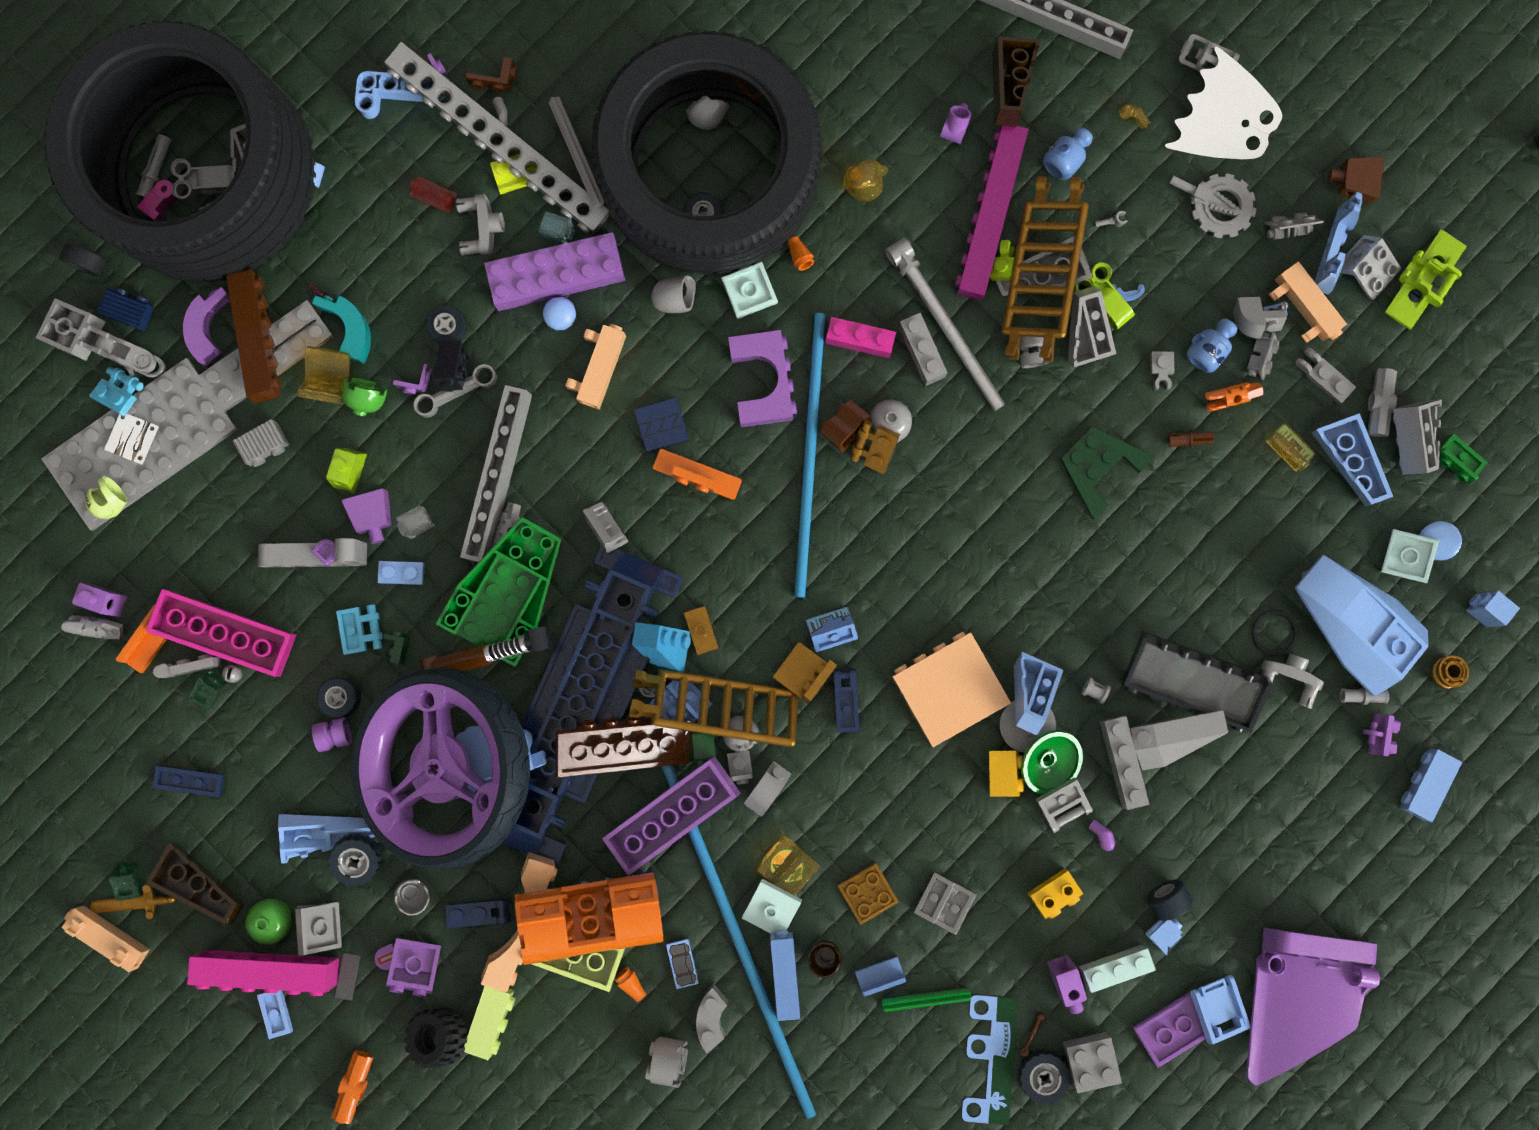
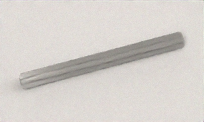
M558 96L550 98L549 105L592 205L595 208L602 207L605 200L561 98Z

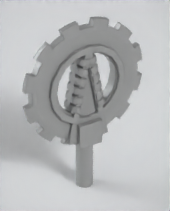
M1218 174L1209 176V181L1206 183L1202 181L1197 187L1174 175L1169 182L1192 195L1190 198L1191 204H1194V211H1191L1194 220L1197 219L1201 224L1199 228L1205 233L1207 230L1213 233V237L1222 238L1223 235H1229V238L1238 236V231L1241 229L1245 231L1251 225L1249 223L1250 218L1255 217L1256 208H1253V201H1256L1254 193L1249 192L1246 188L1248 184L1244 180L1238 181L1234 179V175L1225 174V177H1219ZM1218 191H1227L1233 194L1238 201L1239 207H1236L1234 203L1232 204L1230 200ZM1212 210L1235 218L1230 221H1220L1213 217L1210 211Z

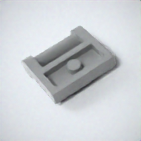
M1075 777L1036 798L1053 833L1059 831V827L1084 813L1089 814L1093 812ZM1080 803V806L1060 816L1059 818L1054 819L1056 815Z

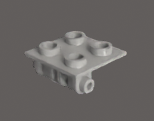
M1295 213L1292 218L1275 216L1272 217V221L1264 223L1271 228L1267 230L1268 238L1276 240L1289 238L1290 233L1292 237L1309 235L1310 232H1313V224L1324 223V221L1315 218V215Z

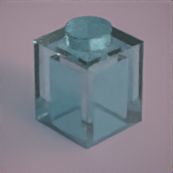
M545 211L539 229L541 237L561 244L568 243V239L571 240L575 231L571 219Z

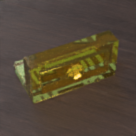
M1286 423L1282 424L1266 440L1296 472L1304 470L1310 464L1309 461L1316 455V452Z

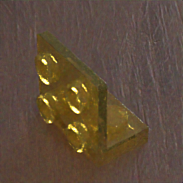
M307 346L305 348V380L298 388V397L342 404L343 380L347 378L348 382H350V354Z

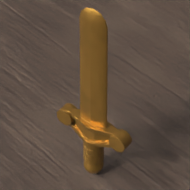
M146 884L142 887L143 895L95 900L90 904V909L94 913L145 909L146 918L152 919L155 917L157 905L172 904L176 899L169 895L156 896L152 886Z

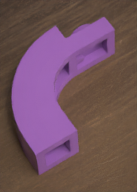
M222 287L213 290L207 299L198 295L189 305L183 321V336L186 346L193 357L204 366H208L223 353L210 335V323L213 317L230 302L229 292Z

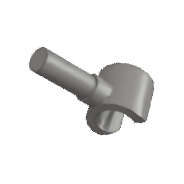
M1119 211L1112 218L1095 221V226L1114 224L1116 227H1121L1128 220L1120 221L1119 217L1124 216L1126 212Z

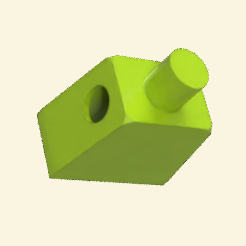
M336 448L326 476L332 487L355 494L367 454L348 448Z

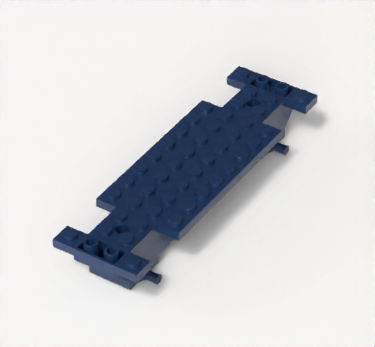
M602 545L593 563L608 569L609 572L601 585L589 579L586 582L594 587L586 584L585 589L597 593L592 611L578 604L574 605L521 725L532 736L531 755L544 751L547 764L530 770L529 788L524 807L515 826L502 842L528 854V852L552 859L555 862V866H558L567 844L551 838L547 834L552 824L562 829L565 826L567 820L556 816L564 795L585 804L598 773L567 777L556 776V731L576 729V725H582V722L585 720H593L596 724L604 723V720L607 718H615L618 721H622L636 689L633 687L636 670L644 671L649 659L632 645L635 622L641 623L644 614L654 619L657 617L656 614L649 611L658 614L659 610L648 606L655 590L676 598L684 580L681 576L619 549H615L607 554ZM623 595H629L631 598V602L627 607H622L619 603V599ZM531 800L539 803L540 808L536 813L529 809Z

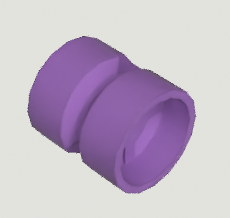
M346 717L333 719L331 724L325 721L313 724L312 737L318 752L331 750L334 745L339 748L352 744V732Z

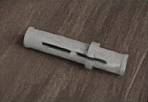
M157 135L147 166L140 175L142 177L135 194L139 198L144 199L155 186V183L159 181V171L172 141L164 135Z

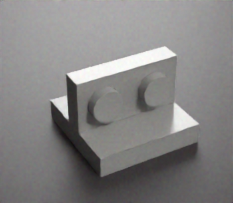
M339 902L297 906L295 912L298 955H308L342 947Z

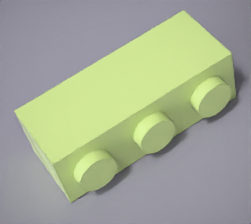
M484 986L467 1036V1043L464 1045V1052L489 1060L493 1054H497L501 1043L497 1041L500 1032L504 1033L508 1020L505 1019L507 1011H511L516 998L512 997L514 990L508 988L506 993Z

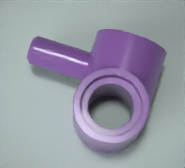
M961 103L950 108L940 137L961 144L971 118V112L968 110L967 104Z

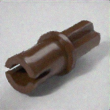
M1192 430L1184 433L1168 434L1169 447L1189 446L1192 448L1193 445L1214 443L1213 432L1192 433Z

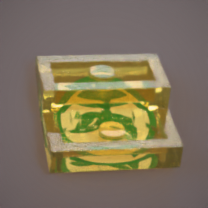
M784 834L755 869L773 885L796 896L820 868V865Z

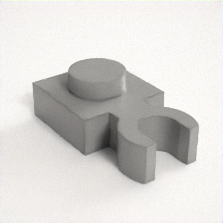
M1151 352L1150 375H1157V379L1153 383L1154 390L1159 389V382L1161 381L1166 384V390L1171 389L1172 382L1168 375L1174 374V352Z

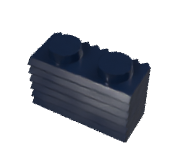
M107 288L97 313L145 332L154 307L148 304L149 300L136 295L135 299L128 296V292L116 288L115 291Z

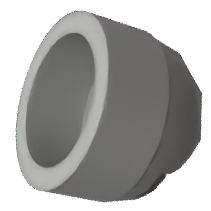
M228 665L223 669L222 677L229 683L238 682L242 677V670L237 665ZM230 668H233L232 671H231V674H230V679H229V678H228V675H229Z

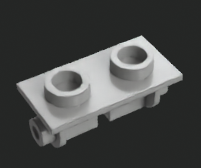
M1263 332L1261 339L1256 340L1253 352L1261 354L1260 356L1251 355L1247 367L1248 375L1256 377L1259 374L1261 380L1264 381L1266 374H1270L1272 369L1271 358L1273 354L1277 353L1279 341H1277L1274 332L1271 338L1268 333Z

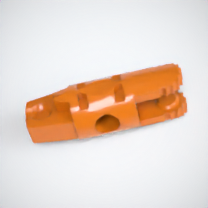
M1245 382L1206 392L1205 397L1207 400L1221 399L1208 403L1206 409L1208 412L1246 403L1251 401L1252 398L1263 395V387L1258 382Z

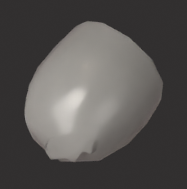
M688 275L667 277L659 280L654 285L651 294L653 307L666 313L689 312L694 302L695 281ZM684 282L687 287V292L685 296H683L682 292Z

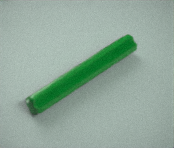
M969 988L885 998L882 999V1009L884 1012L966 1002L971 1000V993Z

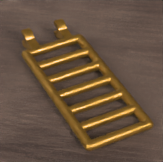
M660 669L658 675H650L641 670H636L633 687L656 688L654 705L632 699L629 717H650L654 726L787 747H793L796 744L798 696L788 689ZM666 679L679 681L675 720L662 718ZM688 682L701 684L698 723L684 721ZM710 686L723 688L720 727L707 725ZM732 689L746 691L743 730L729 728ZM754 693L767 695L765 734L751 732ZM776 696L789 698L787 737L774 735Z

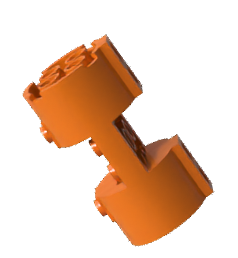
M653 872L515 894L516 920L524 965L663 942L659 899Z

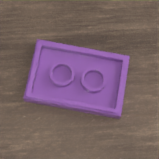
M1190 992L1132 1027L1157 1068L1206 1039Z

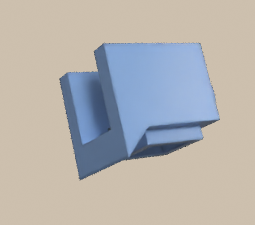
M1176 919L1167 921L1158 920L1144 934L1167 956L1168 947L1171 948L1181 938L1180 935L1183 932L1180 930L1182 925Z

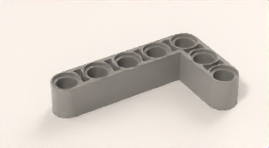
M349 538L335 539V560L329 567L367 566V543ZM317 543L258 544V567L327 566L310 552Z

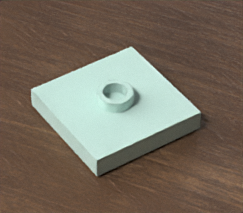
M762 262L721 277L737 319L778 304Z
M1393 529L1381 572L1427 583L1439 540Z
M762 879L742 919L771 934H775V931L787 930L802 899Z

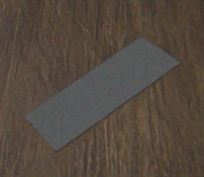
M343 953L335 998L352 1001L361 956Z

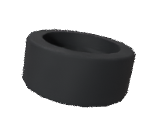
M67 242L59 256V260L98 277L101 275L106 260L101 256Z

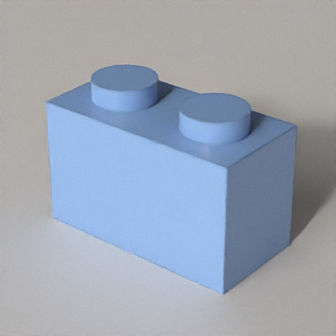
M1500 591L1475 594L1470 599V606L1466 611L1484 626L1497 627L1506 626L1520 608Z

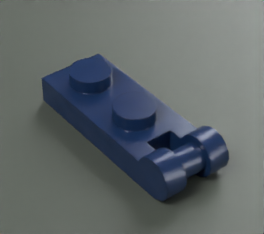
M849 669V671L845 672L834 670L837 733L860 731L856 669ZM850 680V687H841V681Z
M508 899L447 904L445 906L447 928L510 923V915H507ZM492 908H498V916H493Z

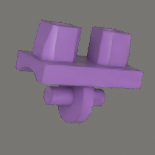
M1374 714L1370 730L1363 729V734L1369 735V754L1389 756V754L1397 752V744L1391 741L1392 733L1400 731L1401 723L1394 719L1395 716Z

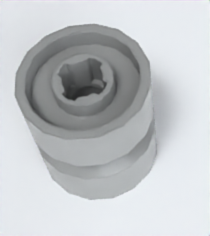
M1021 336L1019 348L1022 351L1020 355L1022 368H1033L1049 363L1044 362L1043 358L1039 357L1041 347L1043 346V337ZM1037 349H1038V352H1034V353H1030V354H1029V351H1033V350H1037Z

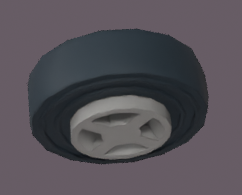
M448 305L439 306L428 315L426 321L427 332L438 344L440 342L460 341L466 331V320L463 314L455 307Z

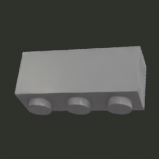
M921 313L900 321L898 328L924 385L927 386L945 378L948 372Z

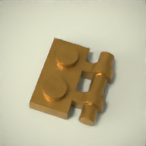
M865 420L863 426L858 430V439L852 446L850 459L858 462L860 456L866 457L865 466L884 474L900 434L882 425L877 428V431L871 429L872 422ZM867 439L872 441L870 448L864 446Z

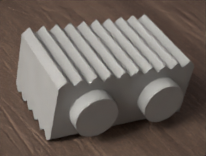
M272 419L233 440L244 463L254 467L265 463V458L270 455H280L285 451V447L289 445L279 424Z

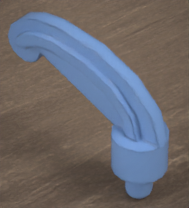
M1112 284L1126 302L1139 298L1145 291V287L1142 284L1138 286V290L1123 292L1120 287L1118 288L1115 284Z

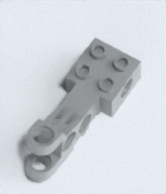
M56 298L36 336L37 339L87 361L92 351L149 378L156 379L166 371V364L159 357L141 347L102 331L105 321ZM158 362V371L155 373H150L154 370V368L156 367V363Z

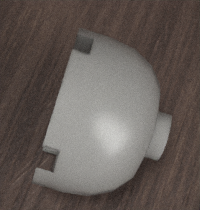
M893 399L884 400L876 404L870 412L872 430L877 431V428L882 425L900 434L898 442L909 434L912 426V415L908 407L902 402Z

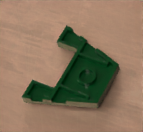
M1091 427L1060 460L1072 483L1075 484L1081 500L1089 511L1090 517L1094 520L1109 504L1092 488L1122 457L1139 473L1154 457Z

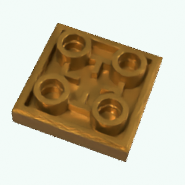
M876 862L837 885L860 925L899 903Z

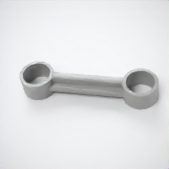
M486 364L479 365L475 368L473 375L464 381L463 390H454L452 392L440 391L432 396L421 394L414 401V409L422 417H432L437 413L439 406L479 386L482 388L494 386L497 381V374L491 366ZM483 369H489L493 373L491 381L485 384L480 383L478 380L479 372ZM423 399H431L433 402V408L428 413H422L419 410V403Z

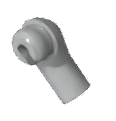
M496 97L492 103L498 115L497 120L507 127L506 106L501 97Z

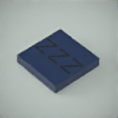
M677 398L634 410L647 453L689 440Z

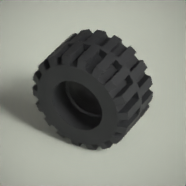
M450 1008L424 1009L414 1014V1018L408 1022L410 1026L405 1029L407 1036L404 1038V1043H407L405 1050L406 1053H410V1060H415V1065L422 1066V1068L443 1067L453 1064L455 1060H459L461 1057L460 1053H463L465 1050L464 1043H467V1038H465L467 1028L463 1027L465 1022L463 1019H459L460 1014L453 1012V1009ZM435 1028L438 1033L437 1047L435 1046L433 1041V1033Z

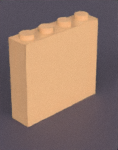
M963 631L952 637L954 642L947 646L943 642L933 648L934 653L926 656L924 653L913 659L915 664L908 668L904 664L894 670L896 674L892 676V679L931 747H935L1011 704L972 633L965 634Z

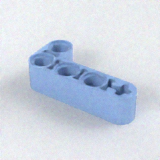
M365 71L360 73L357 78L355 105L362 116L367 119H373L379 114L381 99L423 102V97L417 92L414 95L404 86L406 83L400 78L395 80L386 72ZM368 82H374L371 87L365 88ZM425 82L423 84L425 87L423 88L430 89L433 86V82ZM395 83L392 89H387L389 84ZM445 95L441 97L440 102L445 98ZM366 103H372L368 109H363Z

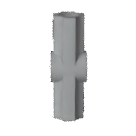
M1376 369L1374 387L1369 396L1367 406L1370 411L1367 433L1370 436H1389L1391 414L1394 413L1397 404V396L1394 395L1397 371L1394 369Z

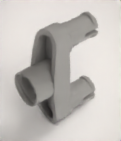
M476 194L475 197L456 199V203L459 204L456 205L459 213L477 210L479 238L473 241H460L459 246L462 247L460 248L461 255L491 254L494 246V234L505 231L503 214L501 212L492 213L489 200L485 194Z
M1289 653L1286 664L1264 660L1261 669H1263L1261 674L1268 676L1272 682L1275 674L1278 675V673L1304 682L1305 687L1298 704L1312 709L1318 690L1321 691L1324 684L1322 680L1305 671L1309 660Z

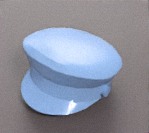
M1437 521L1427 525L1420 533V536L1439 540L1434 560L1450 559L1461 548V534L1451 523Z

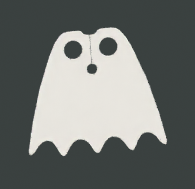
M1215 47L1219 60L1218 65L1215 68L1202 69L1200 71L1205 82V88L1200 93L1188 95L1193 111L1188 117L1175 120L1176 125L1181 131V137L1175 142L1166 144L1165 147L1216 158H1258L1263 155L1269 144L1268 134L1276 130L1280 124L1282 112L1275 100L1247 70L1222 49ZM1265 110L1271 111L1274 117L1273 121L1267 125L1262 124L1259 119L1260 114ZM1245 119L1249 121L1250 125L1246 128L1242 126V121ZM1251 136H1256L1260 140V145L1256 150H1249L1246 146V141Z

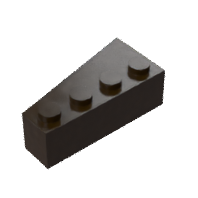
M997 37L992 52L995 125L1017 126L1026 99L1041 42L1040 39Z
M174 842L168 843L146 881V884L225 925L234 923L244 905L239 898L183 847Z

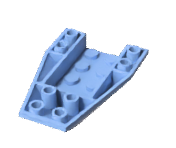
M1325 555L1319 557L1295 586V590L1342 666L1372 696L1379 695L1401 681L1428 648V630L1397 599Z

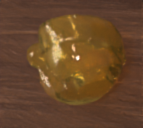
M865 160L855 164L844 175L845 188L851 197L858 201H873L882 192V177L887 174L888 168L885 165H880L877 160Z

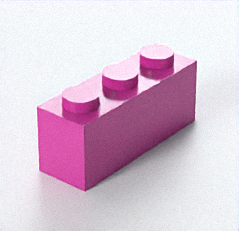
M831 317L826 344L890 358L896 332Z

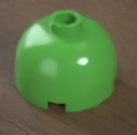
M344 378L341 396L347 407L353 409L354 414L366 416L367 413H373L382 407L388 388L382 385V388L375 387L377 382L366 379L351 378V382H348L347 378Z
M275 898L257 902L250 908L246 916L245 927L247 934L252 940L260 944H273L283 940L289 935L293 927L291 909L285 902Z

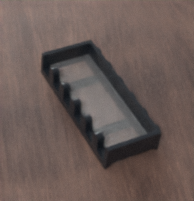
M1141 631L1140 639L1122 677L1123 685L1130 692L1138 693L1139 691L1147 694L1146 696L1152 700L1159 701L1161 699L1167 701V704L1174 708L1180 709L1183 707L1189 709V712L1193 715L1224 710L1227 724H1230L1233 729L1239 732L1246 730L1251 733L1273 686L1268 676L1145 631Z

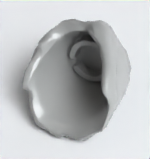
M704 96L694 101L686 109V114L690 123L702 130L708 131L720 124L730 105L723 100L710 99L709 96Z

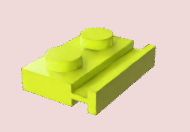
M520 154L511 156L509 158L517 159L520 156ZM497 161L490 163L500 194L527 186L525 184L527 181L521 176L519 178L515 177L508 170L510 167L504 162L502 164H499ZM529 165L526 168L528 173H535L537 171L536 165Z

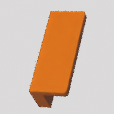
M155 605L115 659L119 663H127L139 673H144L167 640L166 638L146 632Z

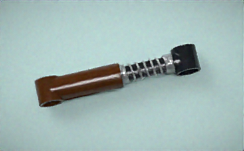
M548 626L527 630L524 635H520L519 638L514 637L513 640H503V643L499 641L497 644L483 643L444 655L421 659L420 663L422 670L450 668L464 672L491 665L494 661L507 658L508 656L512 657L524 652H542L552 649L553 646Z

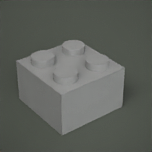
M1106 1032L1062 1042L1072 1087L1077 1093L1122 1083L1112 1038Z

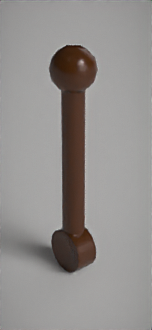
M1040 1012L1036 1015L1037 1021L1025 1047L1020 1049L1021 1056L1027 1057L1029 1055L1028 1049L1041 1021L1045 1019L1044 1013Z

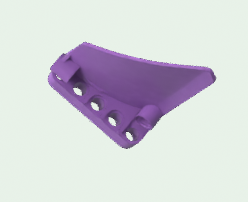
M1264 928L1262 952L1256 959L1246 1078L1253 1085L1262 1084L1292 1069L1356 1030L1364 996L1370 988H1376L1380 982L1379 971L1374 968V965H1376L1377 944Z

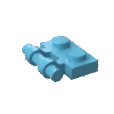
M108 367L106 373L111 378L109 381L101 379L89 397L116 413L125 416L137 400L132 393L135 389L138 391L142 390L143 383L139 382V379L133 375H126L125 371L120 368ZM123 382L124 386L121 389L119 385Z
M375 604L366 606V615H361L360 607L336 611L344 655L368 651L366 642L370 641L373 643L374 650L382 648L381 640L383 635L379 630L378 620H380L379 613H376ZM364 622H369L371 634L365 635Z

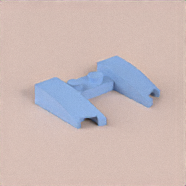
M1356 192L1337 210L1314 280L1325 294H1330L1333 291L1344 265L1346 254L1339 252V249L1345 243L1347 234L1351 232L1358 222L1362 205V193Z

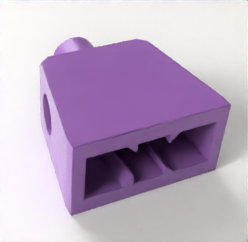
M382 488L342 500L357 533H368L371 544L384 541L381 529L391 526L390 503L387 490Z
M80 582L72 604L100 614L121 617L128 596L91 583ZM112 599V605L109 608L107 603Z
M1068 954L1048 961L1047 965L1060 1000L1065 1007H1069L1071 1014L1081 1013L1084 1010L1082 1002L1086 1001L1087 997L1078 968Z

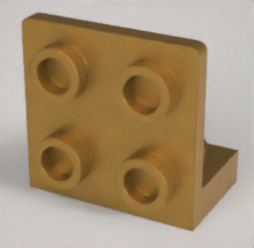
M797 643L773 678L809 704L837 665L831 660L827 663L803 644Z

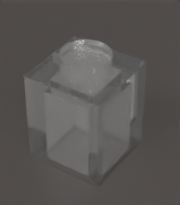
M421 505L397 517L399 532L402 536L406 535L410 539L435 527L425 507Z

